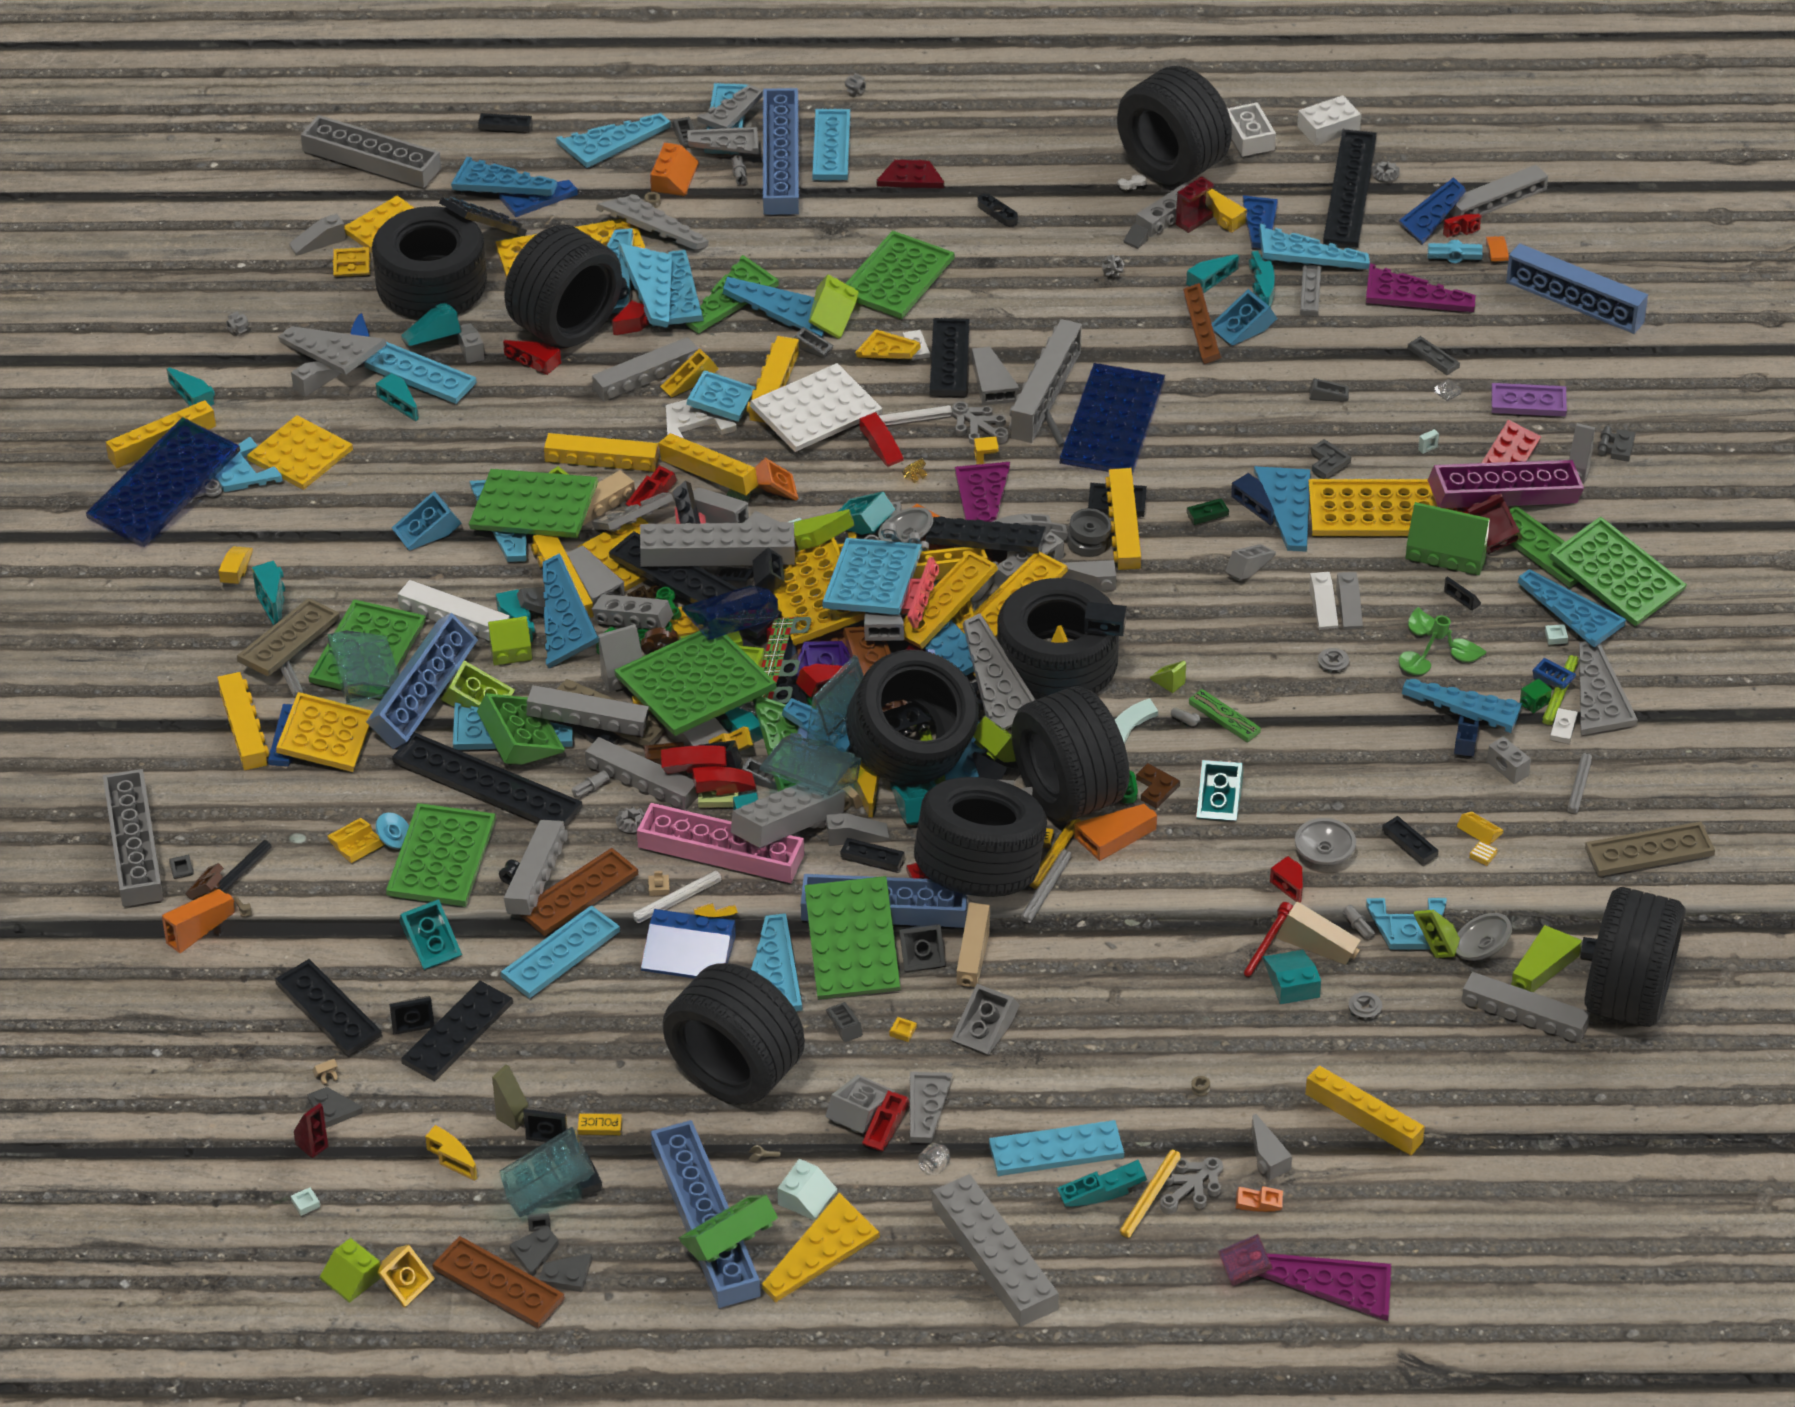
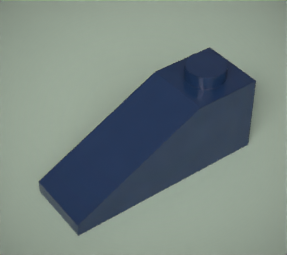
M1249 473L1232 482L1231 497L1263 521L1272 525L1274 509L1262 483Z

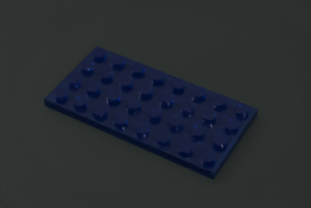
M1094 363L1061 452L1059 464L1109 472V469L1132 468L1133 475L1165 382V375Z
M182 417L86 512V516L88 519L145 547L241 451L240 446Z

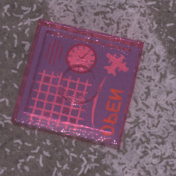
M1259 1234L1218 1251L1232 1286L1273 1269Z

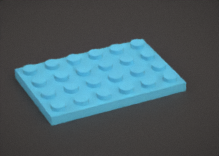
M846 538L822 602L823 608L900 615L909 589L910 580L914 575L922 552V544Z

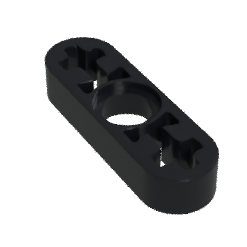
M990 194L978 196L977 206L980 210L1007 227H1013L1018 224V213Z

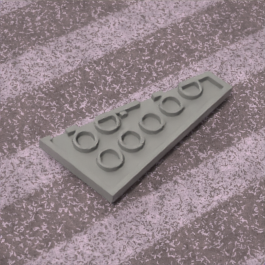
M631 194L627 197H619L597 204V211L603 212V210L611 212L610 216L626 218L627 223L650 232L653 230L661 232L660 236L664 238H676L677 243L694 250L708 247L709 240L704 238L702 234L692 231L690 227L679 223L675 218L669 217L664 211L656 209L651 203L641 200L637 195Z
M292 326L278 336L281 343L345 375L387 345L385 339Z
M980 613L965 620L962 625L986 717L1006 730L1012 727L1018 709L1024 704L1035 701Z
M1587 641L1580 642L1581 735L1637 725L1638 719L1601 644L1593 647Z

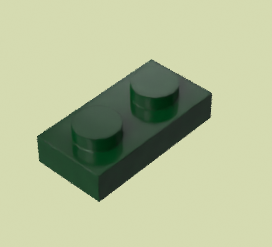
M1222 498L1187 507V514L1195 525L1229 516V509Z

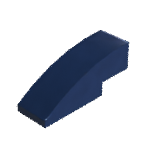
M1460 715L1454 754L1474 757L1480 721Z

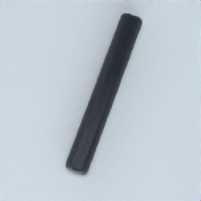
M263 840L218 882L219 887L217 889L225 892L271 849V844L267 840Z

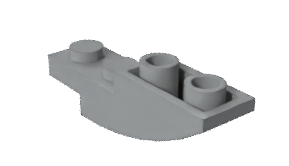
M1017 514L992 521L1046 527V534L1052 532L1062 540H1066L1068 535L1066 525L1052 523L1049 515Z

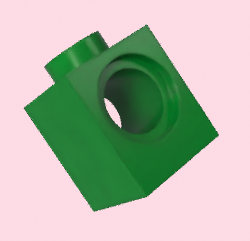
M1537 679L1521 689L1520 703H1522L1524 708L1535 713L1549 704L1552 689L1540 679Z

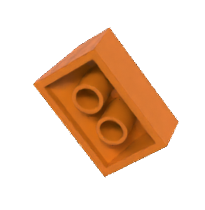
M664 143L650 174L651 191L685 196L699 161L682 145Z

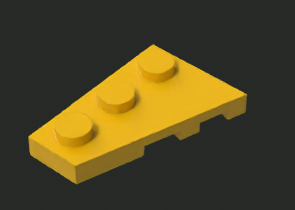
M875 330L855 353L860 358L911 359L921 348L920 342Z

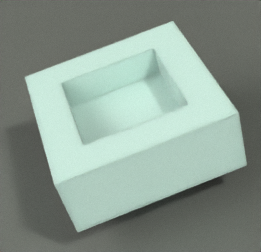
M1434 429L1419 436L1418 450L1424 454L1437 448L1439 433Z
M1565 624L1545 626L1548 645L1568 643Z
M310 1187L291 1195V1202L301 1216L320 1208V1201Z

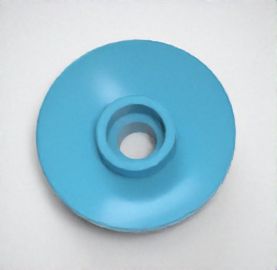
M388 812L378 817L375 828L377 835L383 843L391 848L401 849L409 824L401 816Z

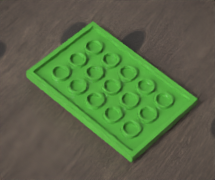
M892 230L845 284L859 291L856 303L902 319L953 261L955 253Z
M490 469L470 519L469 527L474 530L577 538L598 485V478L593 476Z
M1601 516L1552 551L1549 557L1635 627L1684 591L1687 585Z
M354 599L310 673L309 682L382 699L425 624V615Z
M417 803L386 889L387 896L428 902L439 899L440 903L466 907L496 821V814Z
M887 877L804 885L818 1000L900 991Z

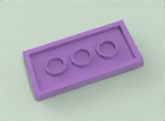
M1492 383V413L1566 416V386Z

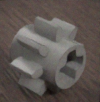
M854 73V76L849 75L845 81L846 91L856 96L858 93H863L866 88L865 77Z
M1112 254L1102 261V270L1106 276L1111 275L1114 278L1123 272L1124 263L1120 256L1114 257Z
M237 311L228 316L229 320L226 321V325L231 333L236 332V335L247 331L246 327L249 325V322L243 313L239 315Z

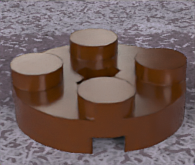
M662 627L654 628L647 631L645 637L641 639V648L648 655L680 640V637L672 629L670 632Z

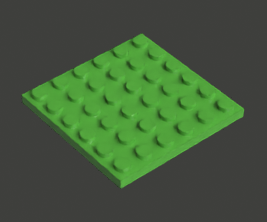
M716 624L614 670L615 676L644 706H649V711L674 736L777 689L776 682Z

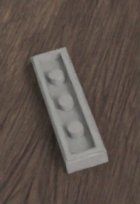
M1303 264L1300 315L1318 316L1321 265Z

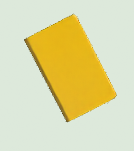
M1472 811L1461 814L1457 824L1459 829L1488 845L1492 844L1504 832L1503 829Z

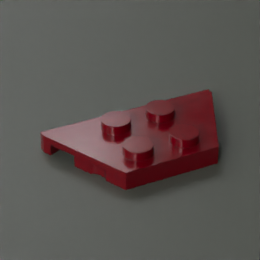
M901 159L894 160L877 178V187L944 188V180L930 160Z

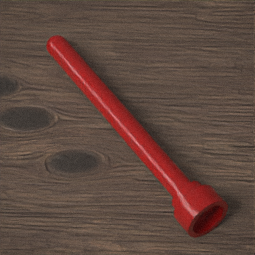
M1282 902L1278 907V917L1244 970L1246 977H1250L1294 907L1292 904Z

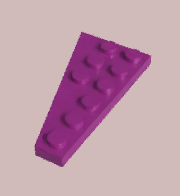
M1370 263L1366 303L1474 312L1476 295L1457 289L1451 291L1445 289L1444 285L1437 284V286L1428 284V280L1405 273L1395 274L1391 272V269L1384 268L1382 270L1376 268L1375 264Z
M1010 461L955 467V476L965 520L988 522L997 520L1010 470Z
M1265 1253L1272 1269L1262 1272L1258 1276L1388 1321L1391 1264Z

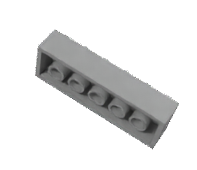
M813 776L808 780L799 782L796 785L734 810L732 812L731 833L759 848L826 820V815L843 813L846 791L835 784L823 780L822 777Z

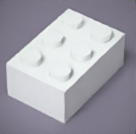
M1344 96L1298 110L1297 127L1315 146L1340 138L1342 129L1360 131L1361 114Z
M1258 102L1227 108L1232 125V140L1241 156L1275 150L1276 133Z

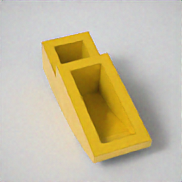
M238 546L230 548L219 568L220 582L239 584L241 576L245 575L253 551L252 548Z
M434 1125L425 1136L427 1150L439 1155V1164L476 1181V1164L470 1153L454 1136Z

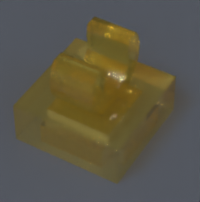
M922 458L908 465L902 471L905 479L911 476V480L916 483L919 480L916 474H919L924 479L927 476L925 470H923L926 465L925 461Z

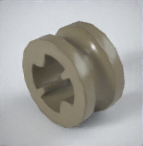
M649 192L644 196L645 202L651 203L655 208L660 206V195L658 193Z
M1204 1076L1193 1078L1191 1081L1193 1094L1201 1097L1208 1095L1210 1092V1080Z

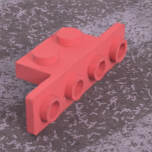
M933 557L928 558L921 579L911 578L901 609L902 614H908L907 618L912 628H917L922 620L923 611L928 604V597L933 590L935 578L939 574V566Z

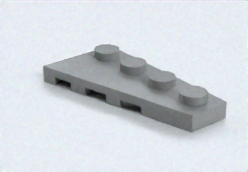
M748 85L733 94V98L721 101V105L716 108L711 107L708 109V113L704 115L702 113L698 115L697 122L716 129L732 128L763 97V90Z
M757 127L687 130L688 147L759 154Z
M661 493L641 501V506L638 504L624 508L625 512L611 513L606 515L608 519L604 521L596 519L592 521L595 529L614 532L619 530L620 526L625 523L631 524L636 522V518L640 516L646 517L651 515L652 511L657 508L663 509L668 507V503L674 501L671 493Z
M910 1072V1143L932 1142L953 1073Z

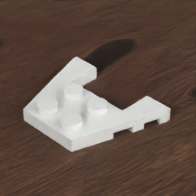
M687 400L666 405L667 435L671 433L683 438L680 432L715 423L721 435L737 431V425L732 420L701 409H695L692 406L686 405Z

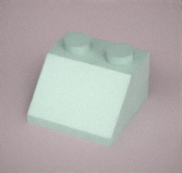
M799 1159L778 1187V1205L815 1221L834 1197L837 1188L819 1167Z

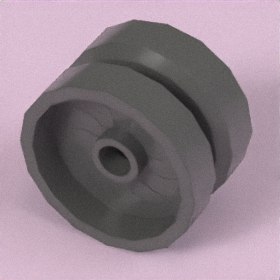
M1090 508L1074 512L1070 518L1067 536L1069 548L1083 556L1090 557L1102 554L1108 546L1111 529L1109 517L1099 510Z

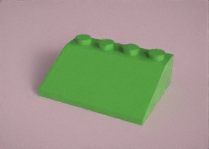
M1415 502L1405 559L1480 576L1486 558L1490 518Z
M486 693L477 713L504 763L522 765L564 752L565 749L548 719L526 715L528 697Z

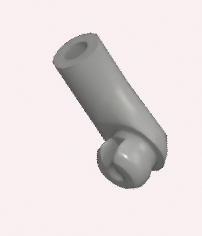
M1178 708L1171 710L1172 717L1181 720L1189 726H1196L1200 722V716L1196 713L1190 714Z

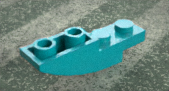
M1252 251L1249 267L1250 270L1254 271L1255 283L1252 284L1253 292L1257 293V296L1271 307L1275 284L1273 265L1271 260L1263 261L1259 251Z
M1138 1159L1100 1176L1097 1171L1057 1187L1065 1206H1084L1129 1194L1128 1188L1147 1181V1177Z

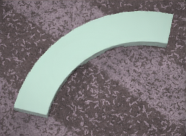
M1150 698L1132 705L1115 719L1124 744L1135 726H1139L1143 722L1158 716V710Z

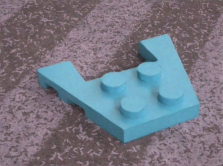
M248 437L207 466L210 470V475L220 483L224 492L245 489L250 484L258 483L261 486L266 485L267 481L275 480L276 483L283 481L282 475L275 466L256 473L244 457L257 447V444L251 437Z
M1366 898V907L1389 949H1431L1414 914H1386L1385 898ZM1428 898V910H1435L1443 916L1447 898Z

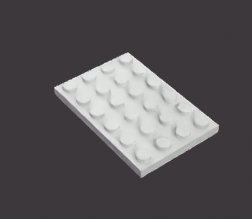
M838 363L753 399L750 402V407L794 452L859 424V418L874 412L879 415L883 409Z

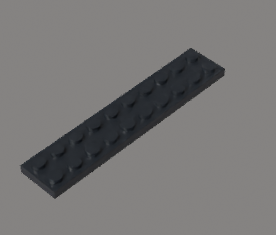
M1342 129L1323 244L1329 245V243L1336 244V246L1349 248L1359 247L1377 140L1376 132Z
M634 531L609 551L611 559L662 587L670 588L676 595L732 626H737L738 629L756 639L767 631L773 624L774 618H782V612L698 566L641 567L640 534Z
M415 732L392 756L393 763L537 823L540 820L563 821L564 827H566L583 807L580 800Z

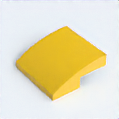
M369 247L333 249L334 277L370 275Z
M362 818L327 835L330 843L350 863L385 845L379 836L373 832L371 824Z
M713 902L693 909L696 915L707 917H721L738 913L735 904L715 910Z

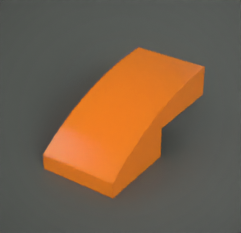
M1504 236L1486 237L1490 260L1508 261L1509 254Z
M1262 1186L1260 1191L1238 1187L1235 1208L1258 1212L1279 1211L1282 1209L1283 1191Z

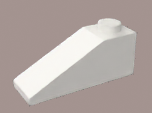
M1330 572L1310 573L1309 591L1319 630L1338 628Z

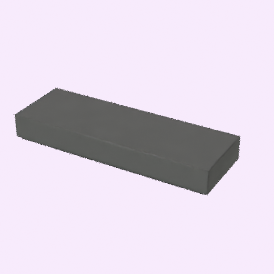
M1421 336L1408 343L1407 349L1445 375H1449L1460 368V362Z

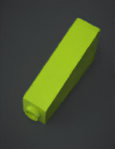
M1544 925L1514 970L1511 985L1534 992L1580 956L1582 940Z

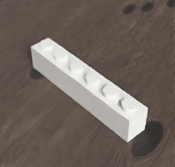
M409 580L398 593L399 608L425 615L426 618L436 622L446 615L453 613L473 635L490 641L488 622L510 619V616L412 580Z

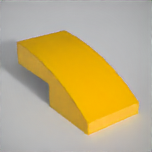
M745 726L729 734L723 733L708 740L709 743L736 740L739 752L753 746L749 728Z

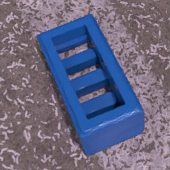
M1543 658L1532 670L1535 680L1540 679L1546 684L1565 689L1576 677L1575 673L1546 658Z

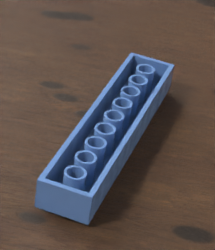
M798 88L763 89L764 215L799 214Z
M692 1120L651 1131L652 1150L686 1232L729 1208ZM743 1240L736 1243L737 1247L728 1252L724 1250L719 1253L720 1257L712 1262L699 1261L718 1308L760 1297V1280Z

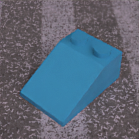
M1247 289L1212 323L1214 332L1233 346L1264 332L1278 318L1270 306Z
M433 491L391 528L409 550L448 536L462 523L443 499Z

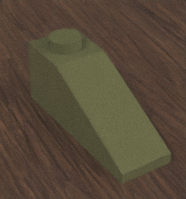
M505 1064L492 1077L496 1119L517 1130L521 1125H524L523 1111L529 1106L511 1068Z

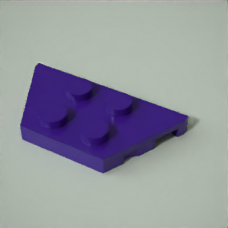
M842 641L804 642L797 659L800 661L798 672L796 675L791 676V680H797L799 671L804 666L813 664L854 667L847 647Z

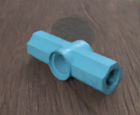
M1451 240L1447 244L1428 243V259H1448L1451 263H1459L1462 260H1482L1483 246L1482 244H1462L1459 240Z

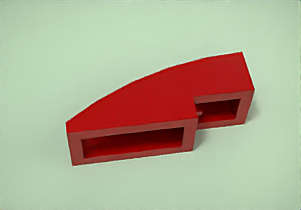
M876 412L859 418L861 432L868 438L871 449L887 467L904 461L897 443Z
M659 465L651 477L646 476L627 501L626 506L636 504L641 506V501L661 493H667L677 482L675 473Z
M699 745L661 750V767L667 774L687 771L690 774L693 773L692 768L726 766V748L724 746Z
M720 766L692 768L696 793L715 790L716 796L756 790L751 772Z
M888 1090L882 1105L878 1106L862 1142L863 1145L880 1151L884 1150L910 1104L908 1097Z

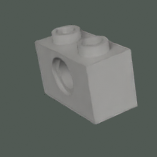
M1503 736L1489 745L1487 763L1513 784H1516L1529 776L1531 758Z

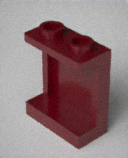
M1201 176L1177 192L1176 226L1190 233L1213 218V211L1206 208V192L1214 188L1212 182Z
M1494 494L1488 497L1486 501L1475 503L1467 509L1468 514L1490 518L1487 554L1522 539V535L1502 494Z

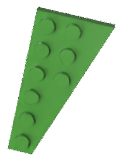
M742 255L740 261L731 267L730 273L724 275L711 290L709 297L706 296L703 299L700 307L704 321L688 322L686 326L696 333H700L748 304L747 302L741 303L723 294L727 277L773 288L779 285V280Z
M762 696L753 699L778 792L803 782L805 762L792 753L799 726L782 716L786 704Z

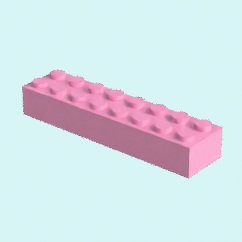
M650 803L637 829L638 848L787 883H792L804 857V838L789 835L759 848L731 833L732 821Z

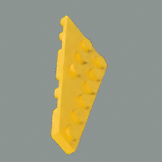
M838 1193L762 1283V1289L776 1303L880 1238V1232L848 1200Z

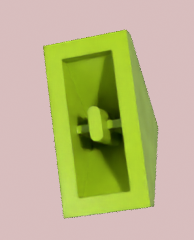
M1183 660L1161 667L1150 676V679L1169 692L1174 693L1185 684L1186 662Z

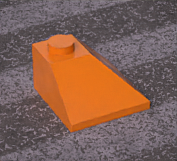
M764 458L755 466L758 481L756 488H761L766 492L797 501L799 499L792 473L767 458Z

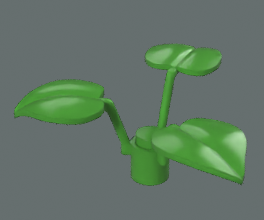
M1417 607L1409 618L1408 627L1411 632L1418 636L1426 634L1431 636L1432 634V637L1422 656L1413 651H1406L1400 655L1398 662L1400 667L1409 674H1426L1431 668V663L1424 658L1434 639H1443L1446 635L1449 646L1452 647V656L1462 662H1473L1484 656L1486 651L1478 645L1461 638L1454 639L1452 643V630H1449L1450 619L1443 615L1437 616L1434 619Z

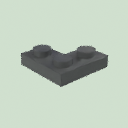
M1325 439L1311 447V453L1320 459L1312 465V471L1323 479L1329 478L1351 463V456Z

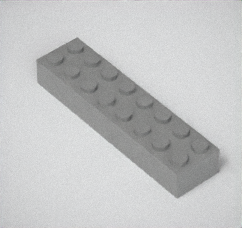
M318 115L301 133L302 151L421 188H425L441 169L439 151Z
M1061 319L1059 324L1054 326L1052 337L1048 338L1046 348L1042 349L1040 359L1036 360L1034 370L1030 371L1028 381L1024 382L1021 394L1017 395L1015 405H1012L1010 408L1009 416H1011L1009 430H1011V438L1033 443L1045 420L1044 412L1046 408L1050 411L1081 353L1082 324Z
M793 522L640 524L641 567L753 565L752 561L766 548H770L781 555L783 565L795 564Z
M143 769L103 775L122 905L125 907L164 900Z
M970 1174L932 1190V1208L1020 1327L1058 1310L1059 1293Z

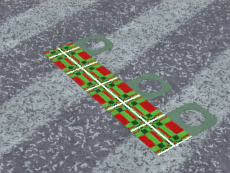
M810 617L774 618L761 669L776 684L778 676H794L797 674L800 661L783 660L789 635L791 633L807 632L811 623ZM800 620H805L807 622L806 627L802 630H797L795 628L796 623ZM794 663L796 666L794 671L790 673L784 672L786 664ZM790 686L776 687L777 689L762 695V697L780 703H787L791 698L793 688ZM781 690H787L788 696L783 700H778L776 697L777 693Z

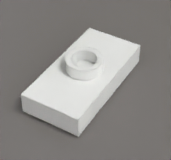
M921 330L903 333L904 338L920 342L921 348L911 358L912 360L930 357V352Z
M1558 708L1550 740L1570 744L1578 712Z

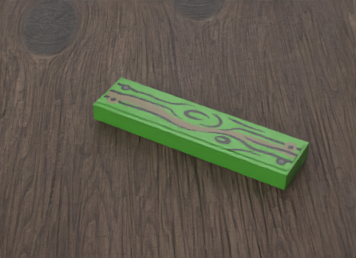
M1203 689L1189 698L1191 706L1247 743L1261 733L1259 726Z

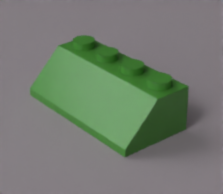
M749 1195L678 1238L698 1261H707L709 1263L720 1257L719 1253L724 1250L728 1252L736 1248V1243L739 1241H747L755 1236L754 1232L759 1229L763 1231L773 1225L772 1222L778 1219V1216L767 1195Z

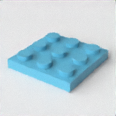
M704 370L690 393L686 405L739 422L747 408L748 402L751 400L752 391L756 387Z

